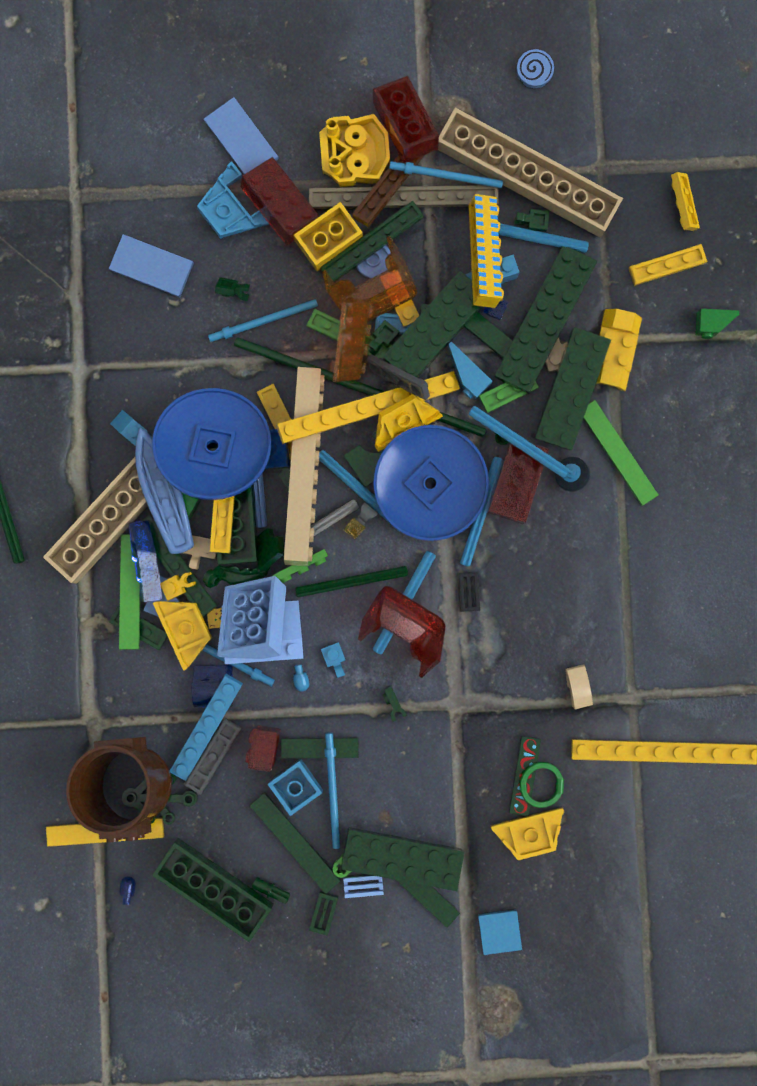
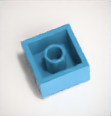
M301 758L268 782V786L290 816L323 792L322 787Z

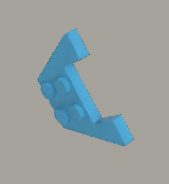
M232 161L197 205L198 211L219 238L272 224L277 220L267 205L250 216L228 187L242 178L241 172Z

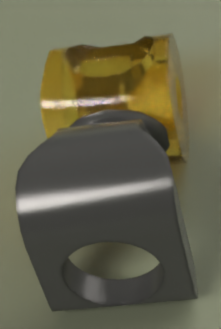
M364 503L358 518H353L344 531L356 540L366 529L364 524L368 519L376 517L379 513L367 503Z

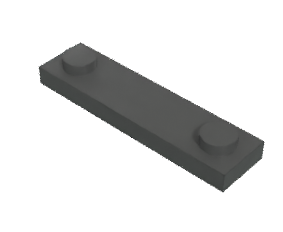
M372 354L367 358L372 373L424 400L430 397L428 384L425 380L419 379Z
M227 718L223 720L184 784L186 787L199 795L202 794L240 732V726Z

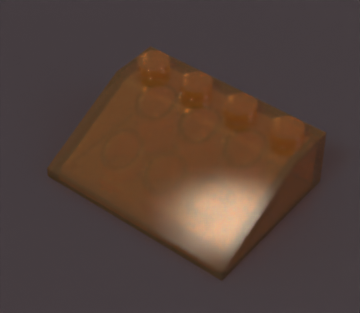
M348 297L342 302L333 382L358 380L362 377V374L365 375L366 363H363L364 355L367 356L369 350L366 338L367 336L370 337L371 325H368L369 317H373L374 311L371 300Z

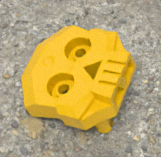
M375 114L350 119L349 116L329 118L326 121V127L319 132L323 174L330 176L340 187L355 186L356 182L377 183L386 172L390 164L388 132ZM358 135L359 138L354 139L353 136ZM336 149L342 152L338 156L336 155ZM359 162L362 165L360 167H356L355 163Z

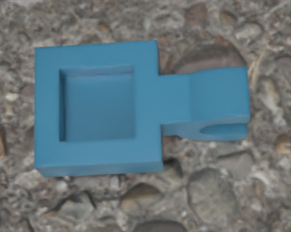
M339 642L321 649L327 667L334 666L337 678L344 676L345 672L341 662L346 659Z

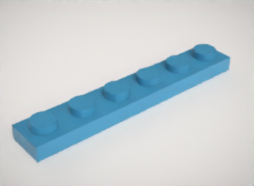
M225 674L173 763L170 773L185 781L188 779L240 690L242 682Z

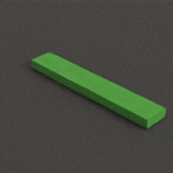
M314 309L307 323L308 328L367 356L371 355L369 353V345L375 340L372 335ZM390 344L388 348L382 345L375 356L383 359L384 354L393 345Z
M596 400L588 404L583 418L640 505H645L657 497L658 493Z
M141 534L121 535L119 650H139Z

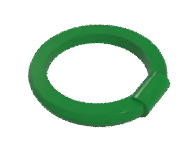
M548 762L534 763L524 771L521 777V795L533 807H549L556 803L563 794L564 778L559 769ZM546 768L551 770L556 777V791L546 801H535L527 793L526 782L533 771Z

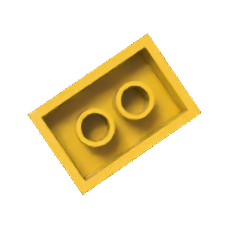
M341 202L294 234L295 242L317 272L321 266L363 237V232Z

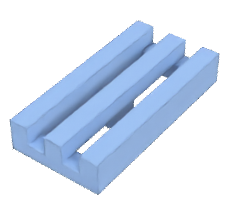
M374 875L343 877L345 898L384 895L382 877ZM379 880V883L348 885V882ZM379 887L378 890L349 892V890Z

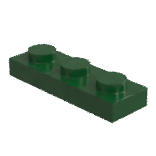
M118 605L109 623L118 628L120 605ZM140 617V640L157 650H161L168 637L165 630Z

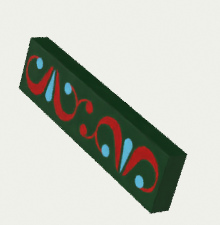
M521 736L509 813L529 816L530 804L521 795L520 780L524 771L530 765L538 762L541 743L539 738ZM536 770L529 775L526 782V790L531 798Z

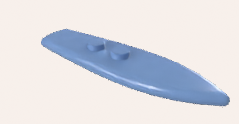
M139 428L136 439L135 459L143 495L171 554L184 553L194 547V541L182 492L175 489L162 476L153 455V437L143 428Z

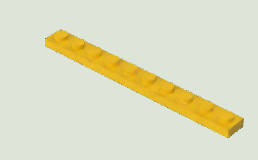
M454 371L425 380L430 393V397L426 400L460 389ZM399 387L277 424L276 427L282 444L377 416L379 412L412 395V393Z
M572 739L571 759L757 764V744Z

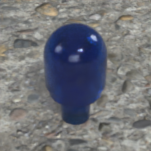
M130 876L124 877L120 882L119 892L123 896V905H130L131 897L134 896L136 881Z

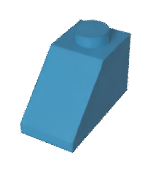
M124 410L110 423L135 446L139 428H143L148 434L152 435Z

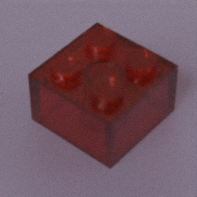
M258 725L250 732L249 743H252L249 751H247L245 758L249 769L267 772L273 770L281 729Z

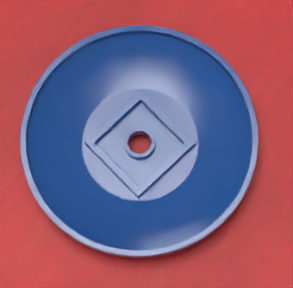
M199 389L180 396L163 411L153 433V455L162 476L178 491L198 499H225L240 494L260 478L270 458L271 434L267 421L261 411L244 396L226 389ZM210 443H216L218 448L210 451L207 446Z
M423 425L401 433L386 446L378 459L373 485L378 507L393 527L407 536L420 540L434 541L447 539L461 533L477 519L487 499L489 477L487 466L480 451L466 436L448 427ZM427 478L435 480L436 485L433 489L425 486Z

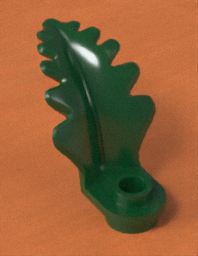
M218 565L214 570L210 569L205 573L203 582L208 588H213L221 580L226 581L230 585L263 579L270 567L265 571H260L258 568L239 570L236 566L224 567Z

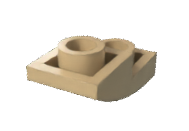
M585 665L565 669L567 686L571 692L572 707L579 709L593 705Z

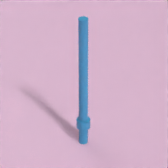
M390 161L389 169L404 171V174L412 175V173L497 188H502L503 180L416 166L411 162L399 163Z
M316 299L233 327H224L221 331L209 334L208 337L210 342L222 338L228 339L233 337L232 335L318 307Z
M206 645L202 650L225 662V657L217 656V649ZM244 663L229 664L250 675V678L255 681L259 680L271 687L275 682L274 679L263 674L257 668L253 669Z
M328 732L325 733L326 748L324 753L325 757H327L333 849L340 848L334 758L336 756V748L334 747L333 733Z

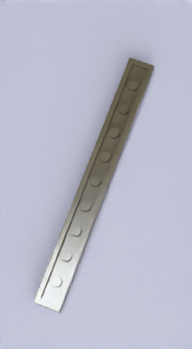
M485 185L400 187L384 208H403L411 201H414L417 207H469L474 194L497 197L498 205V188ZM373 187L309 188V208L331 209L341 202L345 209H356Z

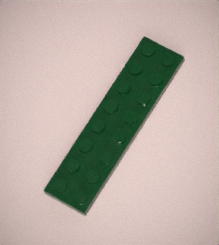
M562 246L495 374L496 379L523 392L530 393L597 264V260L569 247Z

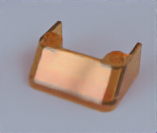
M390 236L387 237L391 254L385 259V265L388 269L385 272L356 287L347 279L334 283L326 270L322 272L326 291L352 326H360L413 299L417 294L415 282L406 262Z

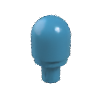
M302 664L295 665L296 674L293 675L294 686L298 691H306L309 688L308 675L306 672H303Z

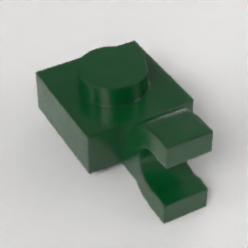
M530 209L529 214L517 212V216L514 218V225L528 224V229L546 232L548 230L549 211Z
M220 277L215 286V293L226 297H234L237 294L241 300L248 301L249 294H245L243 291L248 292L250 284H238L237 280Z
M384 320L373 333L375 340L369 345V353L375 356L382 345L388 348L400 331Z
M392 686L385 688V694L382 695L386 704H391L393 708L391 711L392 721H396L395 713L398 711L402 713L403 717L407 716L405 710L401 708Z

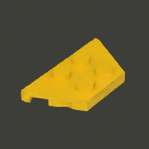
M412 394L379 412L375 448L380 452L401 433L414 427L429 425L443 416L439 410Z
M153 602L184 671L188 669L212 639L197 603Z
M560 807L490 826L492 831L500 838L516 859L522 860L556 851L564 809Z

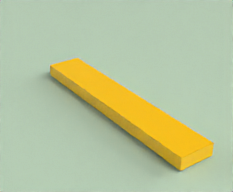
M163 817L156 818L151 824L152 832L145 834V838H138V840L164 838ZM80 823L46 827L47 847L106 842V839H99V834L87 830Z

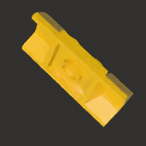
M620 309L604 310L599 335L611 339L596 384H604L616 387L621 391H626L642 317L636 313Z

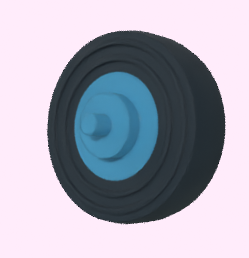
M568 457L560 461V463L569 468V472L564 478L555 473L558 485L562 489L571 492L585 487L590 478L588 465L578 457Z

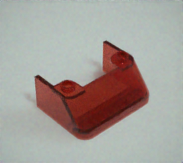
M390 586L383 587L362 619L358 640L362 641L370 632H377L382 626L411 644L410 653L412 657L421 662L419 677L422 678L441 660L446 625L442 618Z

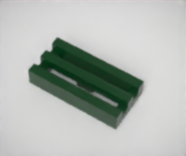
M320 891L309 931L328 936L339 896H333L329 893L325 894ZM322 898H326L322 914L320 917L318 928L314 927V925L316 922ZM329 900H333L325 930L321 928Z

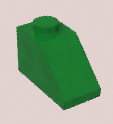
M700 309L696 313L695 336H701L702 339H712L713 336H716L739 315V311Z

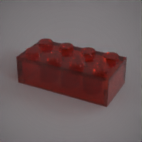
M408 76L373 88V104L403 163L438 150L439 135Z
M273 157L242 176L240 187L286 246L295 240V233L319 217Z
M510 442L487 513L525 524L544 465ZM535 445L548 454L549 449Z

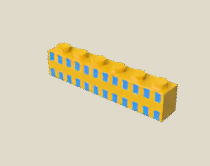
M474 194L469 203L473 305L496 308L504 296V290L501 289L503 273L500 271L502 256L499 252L501 246V239L498 234L500 230V222H498L499 205H497V197Z

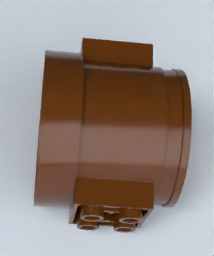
M146 737L94 741V749L83 754L70 771L66 786L68 806L75 819L84 828L99 834V839H106V842H117L123 839L134 841L138 840V838H145V834L152 832L151 819L164 809L170 798L172 789L171 774L165 761L156 752L147 748ZM121 753L130 755L138 762L147 782V796L141 813L133 820L116 814L109 807L103 793L105 771L111 761Z

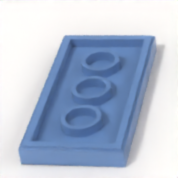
M234 97L204 118L205 123L248 181L279 159Z
M123 234L109 270L180 298L194 262Z

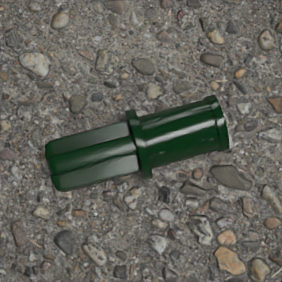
M256 877L251 888L267 895L266 898L271 897L284 904L290 898V893L274 886L275 883L270 884L259 877Z

